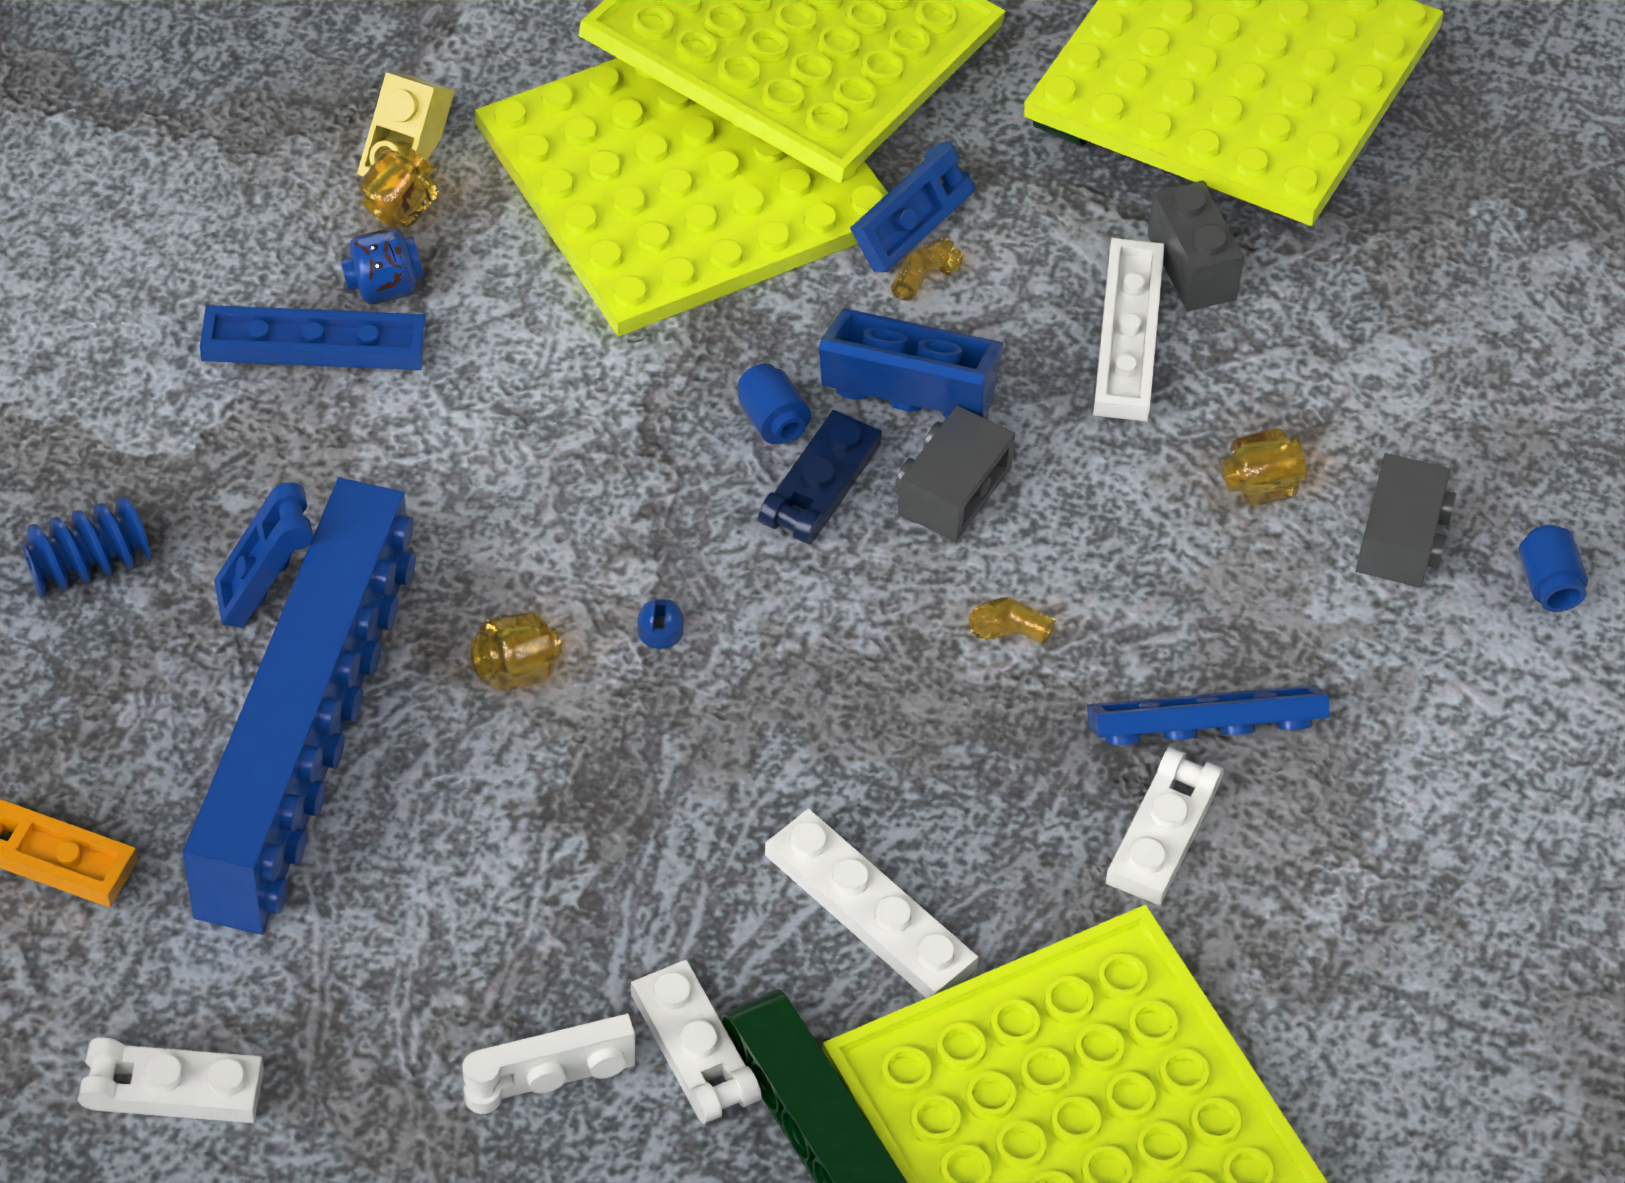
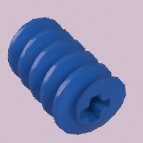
M124 496L116 499L115 516H113L105 504L99 503L93 509V523H91L83 511H73L71 530L68 529L59 517H54L49 522L48 537L37 524L28 525L27 543L25 544L22 541L29 572L40 598L46 597L47 579L53 578L62 591L68 590L69 572L75 571L84 584L90 583L91 565L97 564L106 577L113 576V558L119 557L128 570L135 569V551L141 550L151 563L150 548L139 514L132 503Z

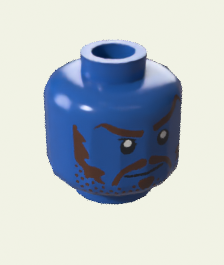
M396 227L354 237L349 245L350 257L340 259L348 291L359 289L362 299L368 304H378L410 296L415 291L416 280L424 278L414 237L405 238L402 231Z

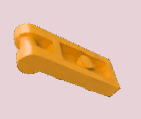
M0 799V836L1 834L12 832L8 841L0 839L1 869L111 908L138 862L135 847Z

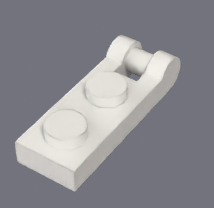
M1168 747L1164 753L1158 771L1107 870L1105 881L1107 885L1161 906L1208 811L1224 773V768L1206 762L1203 767L1185 759L1186 753ZM1176 781L1195 788L1191 797L1173 790Z
M687 960L631 982V996L702 1124L722 1117L723 1109L737 1103L741 1107H746L761 1101V1090L754 1073L748 1066H745ZM722 1075L726 1080L713 1087L707 1082Z
M629 1014L496 1045L470 1053L462 1064L463 1081L465 1082L464 1098L467 1107L475 1113L488 1114L500 1105L503 1098L531 1091L534 1093H547L558 1089L564 1083L592 1076L595 1078H608L620 1073L624 1068L635 1066V1032Z
M95 1038L89 1042L85 1062L90 1067L88 1077L81 1080L78 1102L88 1109L243 1123L255 1122L264 1071L262 1056L127 1046L111 1038ZM114 1074L132 1075L131 1083L119 1084L114 1082Z

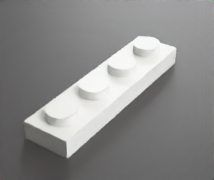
M1111 238L1093 408L1094 416L1148 422L1164 255L1163 243Z
M809 808L766 841L765 856L925 998L962 983L977 970L979 957Z

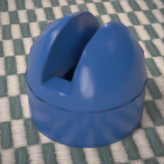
M655 598L645 603L637 620V631L641 641L647 646L656 649H665L677 644L683 636L684 619L680 608L669 599L667 601ZM655 617H665L664 629L654 628Z

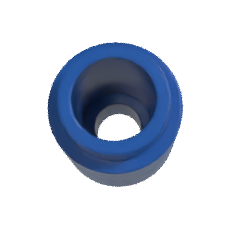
M763 363L751 367L741 376L737 386L739 403L763 440L769 444H782L798 439L810 422L811 411L787 374L771 364Z
M1543 525L1533 529L1519 545L1518 552L1534 599L1540 602L1545 610L1550 612H1562L1578 606L1586 597L1585 588L1588 584V578L1572 532L1554 525Z

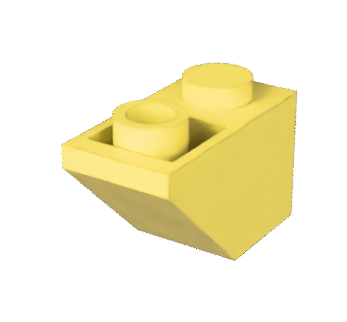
M386 72L357 174L407 190L415 181L441 140L455 89L409 74Z

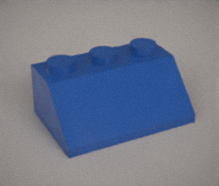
M843 308L820 341L822 386L835 388L837 394L849 399L860 400L872 396L889 400V404L892 407L904 411H918L921 408L943 412V416L946 419L958 405L985 418L993 402L1003 342Z

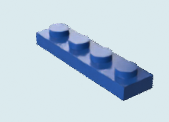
M206 305L200 340L201 361L422 370L426 319L425 314Z
M1316 685L1087 704L1088 727L1099 738L1105 737L1106 743L1111 745L1135 744L1141 741L1140 734L1163 732V738L1168 740L1192 739L1198 737V729L1220 727V733L1243 735L1255 732V724L1277 722V728L1300 730L1312 727V719L1330 718L1329 695Z

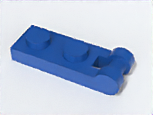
M942 142L929 149L925 153V160L850 227L874 272H888L975 191L976 187L968 172H962L957 164L959 155L952 142Z
M284 483L276 486L270 492L215 577L214 583L222 625L243 628L255 609L264 603L267 592L278 574L285 571L288 567L294 550L303 549L312 542L314 537L310 519L303 516V512L307 508L304 488L301 485Z

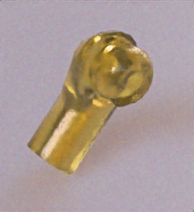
M941 238L913 251L906 256L891 285L892 293L904 301L914 300L929 272L934 268H938L943 275H951L952 272H956L961 266L963 253L953 247V241Z
M1009 597L998 598L980 604L970 612L969 628L980 639L993 640L1019 633L1041 645L1048 641L1056 623L1054 618Z

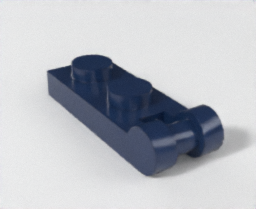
M832 410L776 491L769 493L765 498L759 511L758 522L773 529L778 528L780 525L793 531V538L808 545L812 544L880 447L882 431L836 410ZM795 505V506H797V507H799V508H802V509H804V510H803V511H800V510L794 508L793 506Z

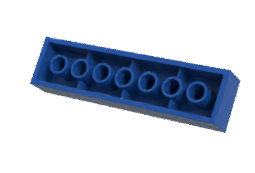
M340 477L336 480L313 536L314 538L310 543L183 850L193 919L263 935L271 913L278 915L284 906L288 890V880L285 877L290 865H298L302 860L307 842V831L304 829L309 816L317 817L322 809L326 794L324 778L328 768L336 769L340 763L345 743V737L342 734L347 721H356L361 709L363 699L361 684L365 675L373 676L377 669L381 653V643L378 641L383 629L389 631L392 629L398 612L399 600L396 597L401 585L408 586L414 574L416 554L409 551V543L413 532V518L406 516L405 492Z

